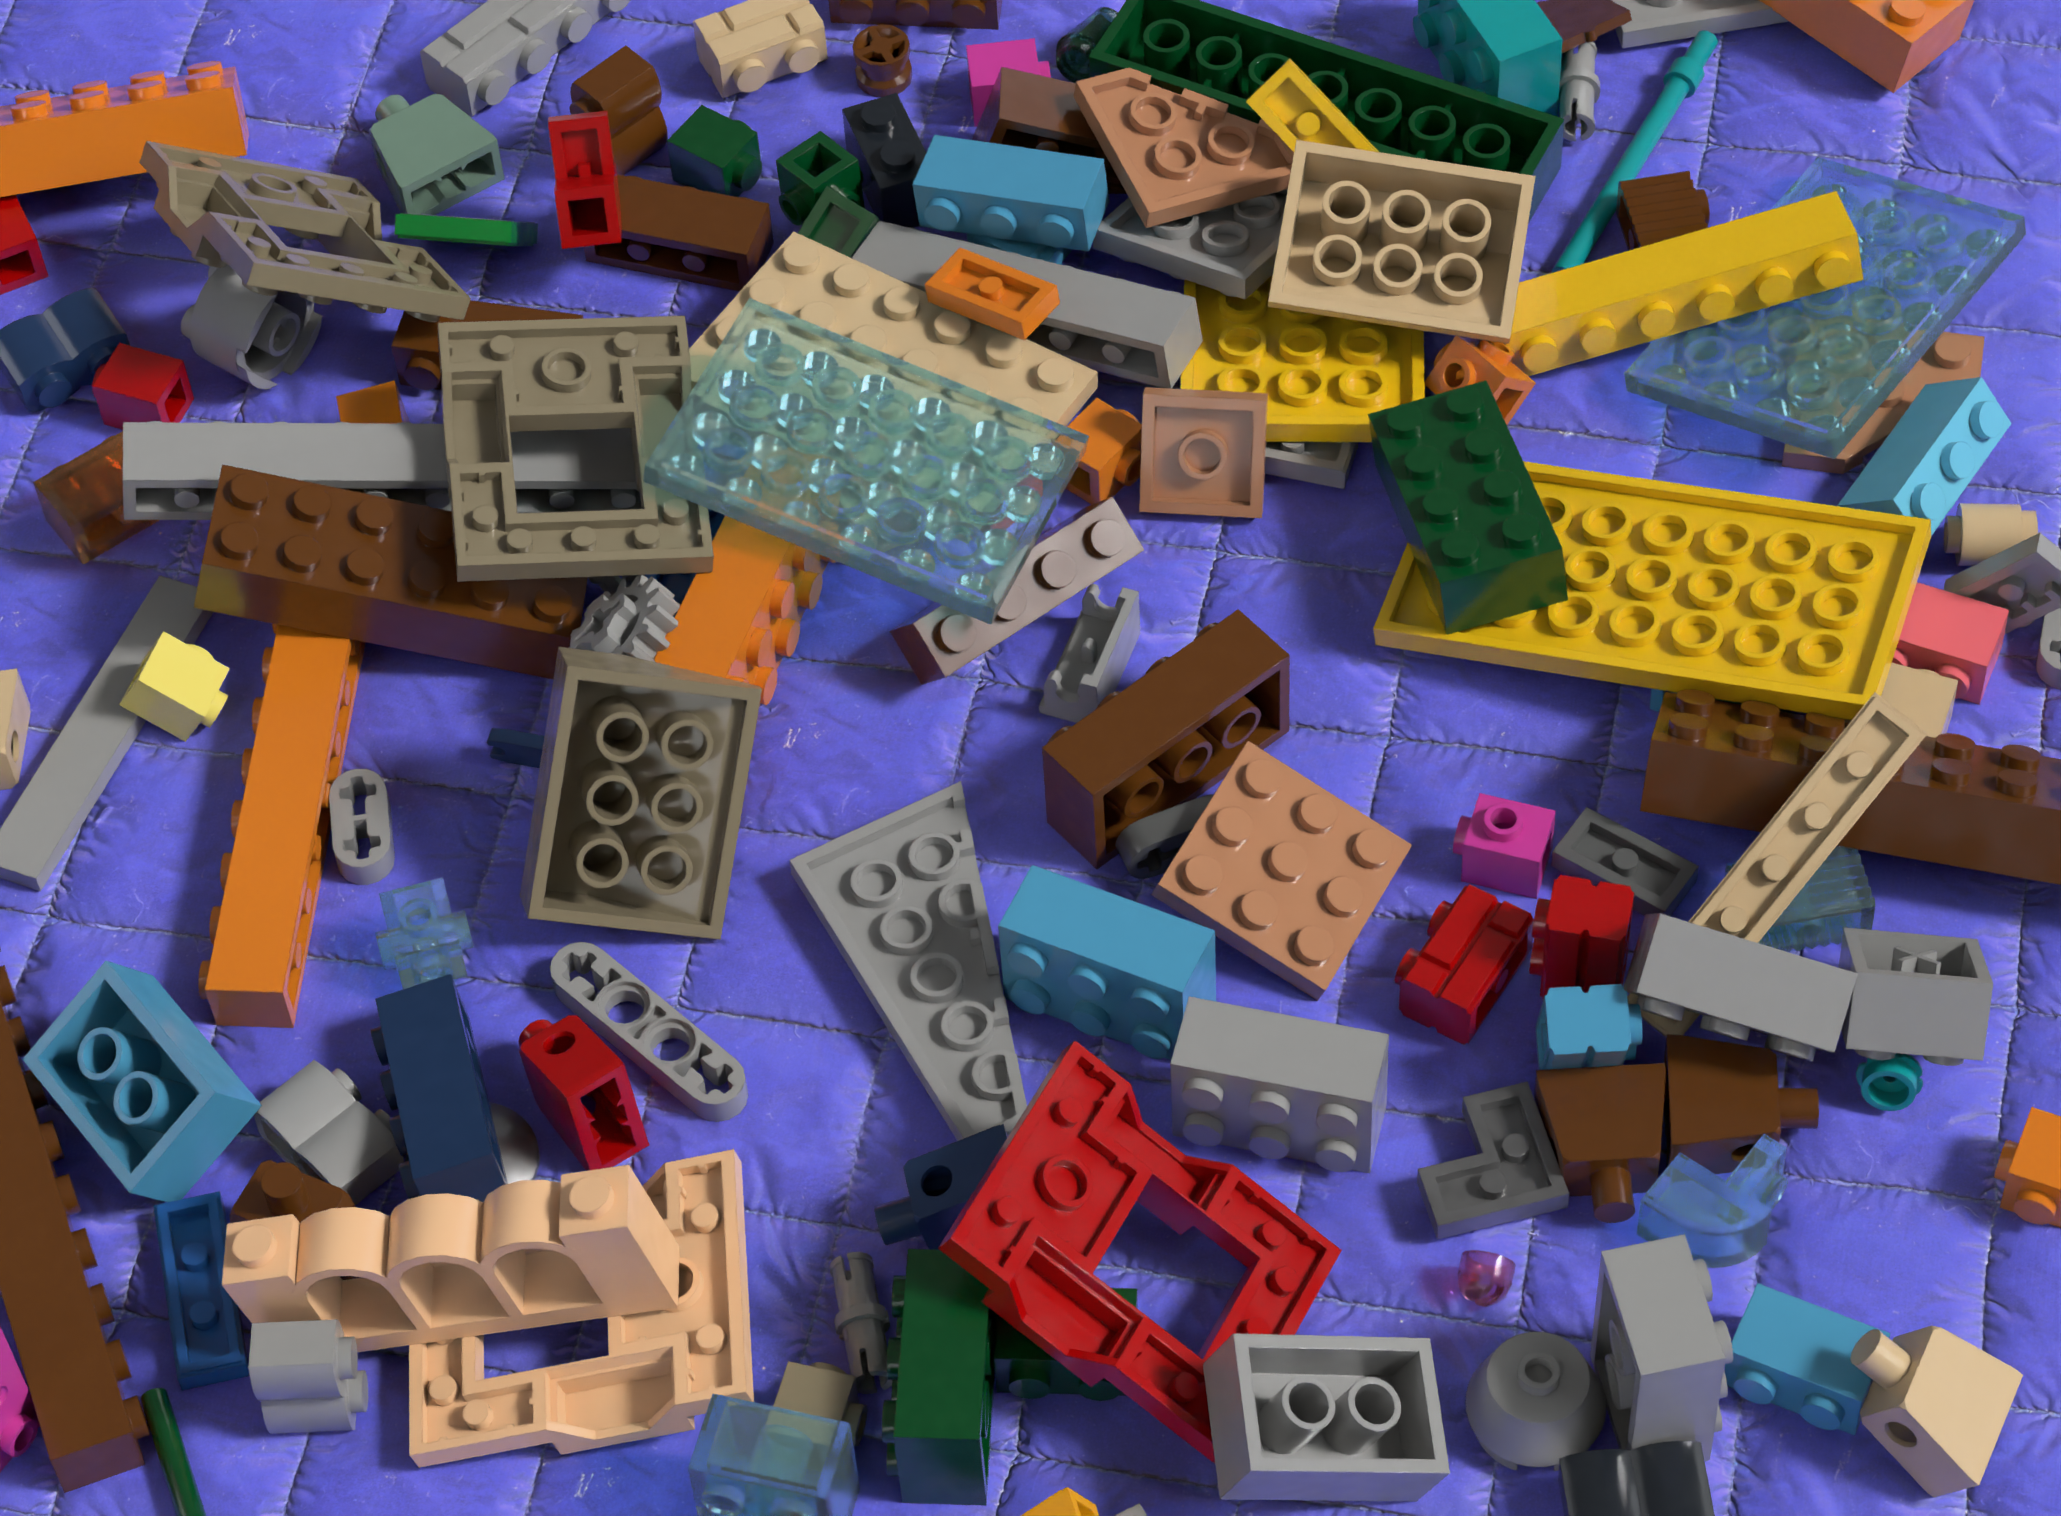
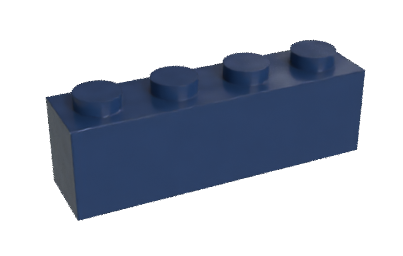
M451 974L376 998L381 1025L371 1028L370 1031L382 1066L389 1064L390 1070L380 1073V1079L391 1110H399V1115L390 1117L389 1123L400 1155H408L409 1161L399 1164L401 1179L408 1198L411 1199L426 1194L449 1193L468 1196L484 1202L489 1193L502 1185L508 1184L470 1018Z

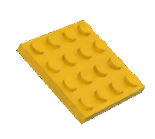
M1272 276L1246 300L1227 296L1218 290L1184 280V295L1196 298L1203 342L1181 374L1180 389L1268 393L1266 442H1372L1368 414L1425 398L1424 331L1268 307Z

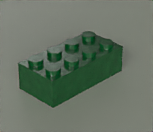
M1486 380L1368 414L1375 466L1447 635L1568 600L1563 548Z

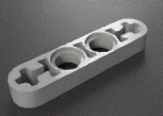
M576 942L566 945L554 955L550 965L556 996L566 1007L699 1117L707 1121L720 1122L730 1120L740 1114L747 1103L748 1089L744 1068L732 1055L600 947L592 943ZM592 969L594 984L600 992L596 996L592 984L580 976L570 980L569 973L576 970L581 974H586ZM621 1002H636L644 1008L641 1016L630 1023H617L608 1017L609 1011ZM667 1039H681L689 1045L687 1053L678 1060L664 1061L653 1054L656 1046ZM701 1064L704 1077L717 1086H721L728 1081L729 1091L723 1094L720 1090L714 1089L706 1094L704 1079L697 1072Z

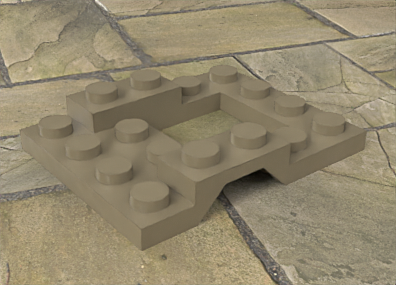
M146 141L139 163L157 182L156 186L159 188L153 208L169 225L170 232L182 240L192 252L191 256L198 262L217 268H223L226 265L231 266L242 279L244 287L261 295L275 296L280 290L298 293L302 298L322 305H330L333 299L352 302L357 307L372 313L381 314L385 313L387 308L404 310L411 316L428 322H437L440 316L464 320L471 298L424 248L382 241L380 202L357 178ZM268 225L283 227L288 232L301 238L317 239L330 254L287 247Z
M685 316L438 323L441 406L449 498H451L457 582L712 572L714 554L702 455L696 450L692 416L691 362ZM630 428L637 492H640L642 509L517 513L510 432Z

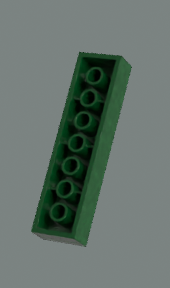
M1126 0L1089 56L1090 78L1130 67L1151 75L1150 84L1179 95L1186 88L1228 104L1227 113L1259 124L1261 117L1246 103V100L1288 59H1291L1381 153L1536 176L1529 222L1561 168L1564 132L1563 118L1200 0Z

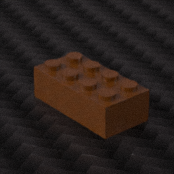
M1239 609L1221 622H1214L1205 626L1197 634L1194 641L1171 657H1163L1157 660L1143 677L1123 691L1110 693L1100 702L1096 710L1073 726H1065L1052 735L1047 744L1042 747L1047 823L1095 869H1099L1119 854L1115 846L1116 840L1120 833L1130 824L1199 797L1226 776L1247 741L1264 750L1289 732L1290 655Z

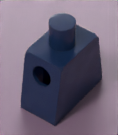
M1004 1124L991 1127L907 1161L903 1170L909 1196L874 1206L877 1225L885 1245L922 1235L928 1249L939 1250L938 1247L1009 1135Z

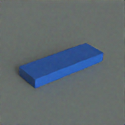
M220 1191L153 1205L177 1380L181 1390L184 1391L250 1376L240 1308L222 1286L227 1220Z

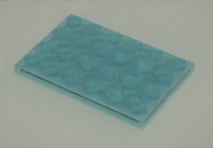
M1817 157L1772 209L1837 191L1857 232L1864 280L1655 339L1624 372L1627 391L1835 459L2026 235L2025 218L2022 215Z
M749 298L645 464L643 482L991 625L1084 456L1089 436Z

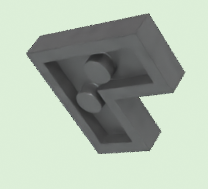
M1528 1082L1463 1097L1462 1113L1477 1155L1418 1169L1417 1184L1437 1240L1568 1208L1569 1192Z

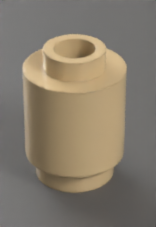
M1959 503L1956 516L1945 517L1944 551L1945 553H1955L1958 566H1974L2038 534L2036 511L2022 510L2020 504Z

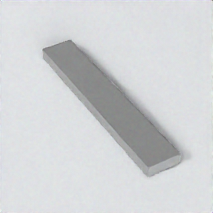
M159 576L1 826V879L38 891L43 889L147 721L119 705L144 656L163 631L185 644L194 645L212 616V611L193 608L197 591L196 586Z

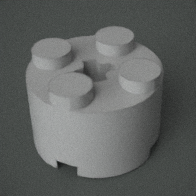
M226 265L223 268L210 266L208 271L209 279L202 288L196 303L183 316L181 321L182 334L191 340V345L198 356L254 387L270 389L278 385L272 382L271 379L282 371L292 375L307 358L318 336L322 316L314 312V302L302 298L298 293L279 290L275 296L261 295L244 287L242 279L231 266Z

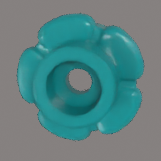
M1896 1053L1894 1058L1888 1060L1867 1058V1062H1862L1858 1065L1856 1079L1861 1086L1862 1096L1867 1103L1880 1110L1897 1111L1908 1107L1914 1101L1915 1096L1921 1091L1923 1080L1920 1076L1923 1070L1920 1063L1912 1056Z

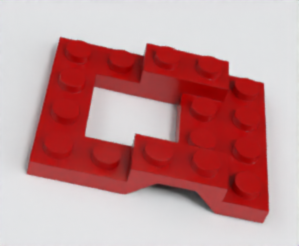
M1075 1040L1061 1052L938 1247L940 1251L989 1288L981 1301L983 1304L1090 1387L1105 1378L1214 1464L1215 1457L1203 1363L1233 1333L1295 1335L1342 1251L1233 1164L1187 1156L1143 1122L1132 1085ZM1136 1201L1179 1235L1195 1226L1247 1267L1197 1355L1093 1274Z

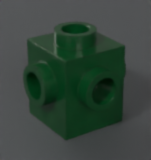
M819 131L776 160L781 192L779 205L784 215L794 225H803L826 186L865 209L862 191L864 178L858 159L823 132Z

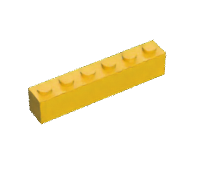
M1833 191L1519 282L1510 343L1504 344L1514 353L1511 362L1527 376H1532L1861 281L1864 279L1857 232L1837 191Z

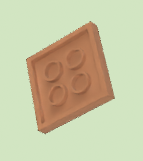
M1247 741L1151 895L1194 923L1215 930L1216 937L1318 1001L1326 991L1412 845L1253 743Z

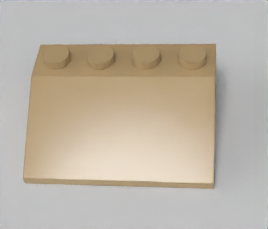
M1296 140L1268 307L1509 344L1536 176Z

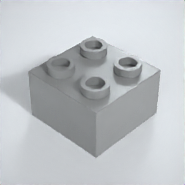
M1843 927L1838 968L1858 973L1841 1030L1846 1049H1855L1857 1054L1876 1060L1892 1059L1896 1053L1923 1055L1925 1060L1945 1066L1960 1065L1964 1062V1059L1983 1061L1993 981L1978 939Z

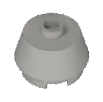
M1528 1332L1506 1340L1478 1366L1469 1381L1466 1391V1413L1477 1440L1494 1460L1513 1470H1517V1465H1523L1528 1467L1554 1466V1471H1558L1559 1458L1587 1451L1599 1436L1605 1422L1606 1397L1598 1376L1574 1345L1564 1338L1550 1333Z

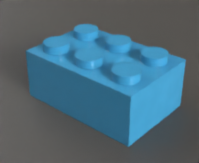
M1034 865L1030 867L998 925L1005 999L1012 1001L1025 1012L1031 1014L1045 1013L1072 1023L1085 1034L1096 1037L1105 1035L1132 1045L1138 1052L1147 1057L1172 1060L1189 996L1216 1001L1215 930Z
M105 961L22 1059L128 1192L164 1202L183 1199L262 1106L153 975L110 961Z

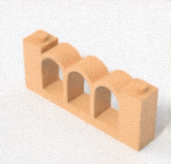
M630 1165L562 1174L561 1182L521 1180L509 1183L489 1193L484 1202L468 1196L449 1193L426 1194L407 1199L396 1206L390 1216L376 1210L347 1207L331 1208L316 1212L301 1221V1223L293 1214L228 1223L222 1286L251 1323L338 1319L341 1323L344 1337H355L358 1353L677 1308L680 1246ZM523 1249H545L550 1251L525 1254ZM446 1262L453 1265L433 1267L431 1263ZM340 1276H355L361 1278L342 1280Z

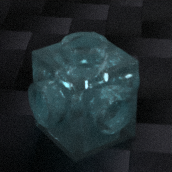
M443 877L379 893L387 929L375 932L384 970L397 967L403 989L451 974L453 979L468 976L462 951L474 948L466 913L465 910L451 912Z

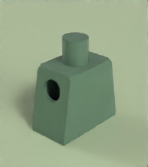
M395 94L386 97L377 106L375 116L378 122L374 123L369 130L375 160L401 213L436 215L505 179L497 139L442 94H432L412 105H409L401 95Z

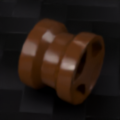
M879 24L862 30L855 37L853 43V55L857 63L855 75L858 87L864 93L874 97H884L903 92L910 85L912 79L908 36L901 29L892 25Z

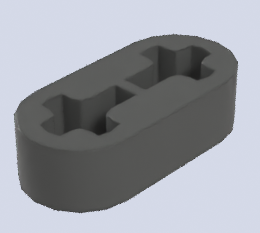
M1214 794L1202 796L1142 818L1125 828L1118 836L1115 846L1129 874L1137 879H1146L1165 873Z

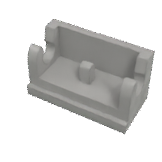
M1091 584L1087 588L1082 599V610L1055 670L1049 673L1044 684V695L1039 704V713L1077 723L1096 710L1106 696L1115 692L1140 635L1139 591L1122 587L1115 607H1110L1099 600L1100 590L1098 585Z

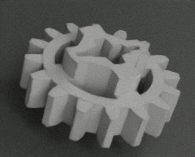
M638 575L632 583L625 578L621 580L615 594L612 595L605 591L587 607V611L584 613L585 620L581 627L573 630L570 634L571 640L570 647L568 648L622 654L655 662L654 658L657 652L667 649L670 645L665 636L678 626L679 621L673 615L680 608V604L673 599L675 595L652 576L648 579L644 575Z

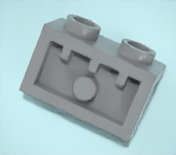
M2038 533L1946 579L1944 590L2008 609L2009 614L2005 634L2019 627H2026L2036 619L2061 608V549L2043 534Z

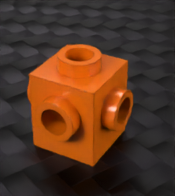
M1455 336L1451 342L1438 352L1434 360V368L1425 380V386L1437 395L1486 380L1505 423L1508 425L1536 382L1511 362L1514 353L1504 343Z

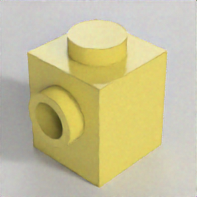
M163 631L144 656L119 705L186 742L200 723L210 728L222 710L228 695L219 689L230 668L214 660L213 656L202 647L185 644Z

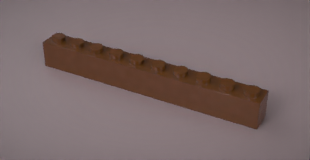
M3 965L0 966V1291L48 1455L63 1491L66 1493L145 1465L138 1439L150 1435L138 1396L125 1399L120 1382L132 1378L131 1370L120 1339L107 1341L103 1325L115 1322V1318L103 1283L91 1286L86 1270L97 1267V1259L86 1228L74 1231L70 1220V1215L81 1212L80 1204L69 1173L59 1177L56 1174L53 1162L64 1159V1152L53 1120L41 1124L37 1109L49 1104L41 1082L31 1070L25 1071L21 1057L30 1051L31 1045L21 1016L12 1019L8 1017L5 1006L16 1003L17 999L7 969Z

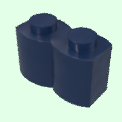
M86 288L59 299L42 314L23 317L0 329V369L27 411L37 412L59 406L79 390L81 386L92 385L97 369L100 365L108 362L118 344L130 345L126 332L97 289Z

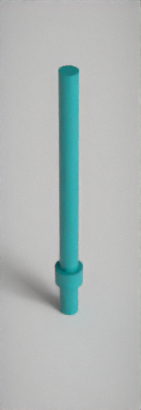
M1706 30L1699 31L1684 56L1678 57L1673 61L1663 78L1665 87L1552 269V273L1584 264L1617 209L1619 181L1636 179L1684 98L1693 96L1705 75L1703 67L1718 44V40L1713 33Z

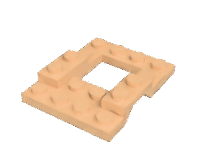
M734 1149L666 1162L643 1185L644 1190L680 1246L678 1307L607 1317L609 1355L484 1379V1335L409 1345V1456L419 1468L547 1443H553L559 1453L563 1455L695 1430V1415L754 1404L742 1162ZM523 1249L525 1254L550 1251L545 1249ZM446 1262L431 1263L433 1267L453 1265Z

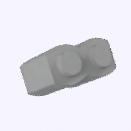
M315 1060L259 1103L262 1106L254 1115L258 1132L285 1162L294 1164L304 1174L342 1188L350 1195L355 1205L399 1171V1164L404 1162V1158L400 1155L393 1138L389 1123L390 1116L381 1109L372 1113L359 1102L362 1099L361 1094L345 1072L339 1068L330 1072Z
M339 1320L252 1323L248 1366L254 1395L258 1401H261L263 1418L270 1434L355 1430L356 1413L366 1412L368 1408V1380L365 1370L357 1371L358 1354L355 1337H344Z

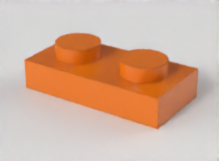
M961 247L924 284L928 302L1022 340H1026L1060 304L1057 285Z

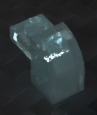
M1763 1134L1726 1181L1679 1152L1642 1197L1637 1235L1649 1242L1685 1234L1693 1260L1703 1259L1707 1268L1728 1267L1750 1259L1767 1244L1772 1210L1781 1199L1788 1185V1179L1783 1176L1787 1147Z

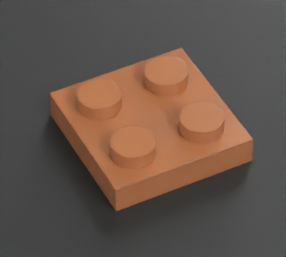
M1145 387L1142 405L1139 512L1262 518L1268 393Z

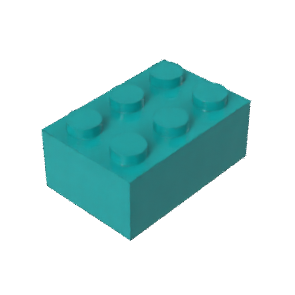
M1418 0V15L1413 17L1415 36L1424 49L1430 48L1439 61L1443 78L1446 81L1558 116L1563 39L1535 0Z

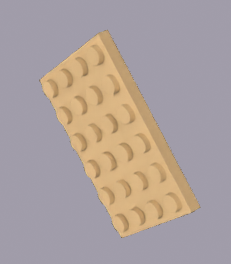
M794 231L689 348L692 416L756 447H759L762 443L831 461L833 484L965 547L971 544L1020 484L1035 462H1038L1051 446V441L1065 429L1098 388L1097 371L1028 339L1022 340L928 302L926 292Z

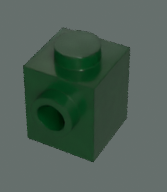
M703 105L667 140L672 179L683 186L739 197L744 191L750 190L757 183L762 173L757 132L744 122L732 120Z

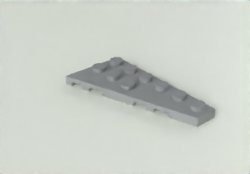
M960 781L789 860L791 875L957 1141L1004 1124L1008 1135H1010L1027 1108L983 886L978 871L962 783Z

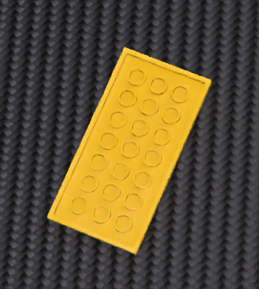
M1524 462L1563 548L1568 600L1447 635L1410 546L1407 543L1373 627L1375 644L1378 646L1676 693L1680 690L1695 689L1713 695L1715 699L1740 703L1757 700L1774 704L1779 709L1803 713L1813 712L1852 720L1874 692L1879 696L1882 695L1931 539V519Z

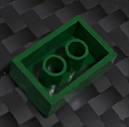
M908 1249L906 1276L894 1275L892 1316L897 1318L896 1337H889L887 1348V1378L892 1380L891 1400H884L882 1411V1441L887 1443V1476H899L902 1503L987 1505L995 1382L994 1344L996 1313L981 1302L989 1288L942 1251L936 1249Z

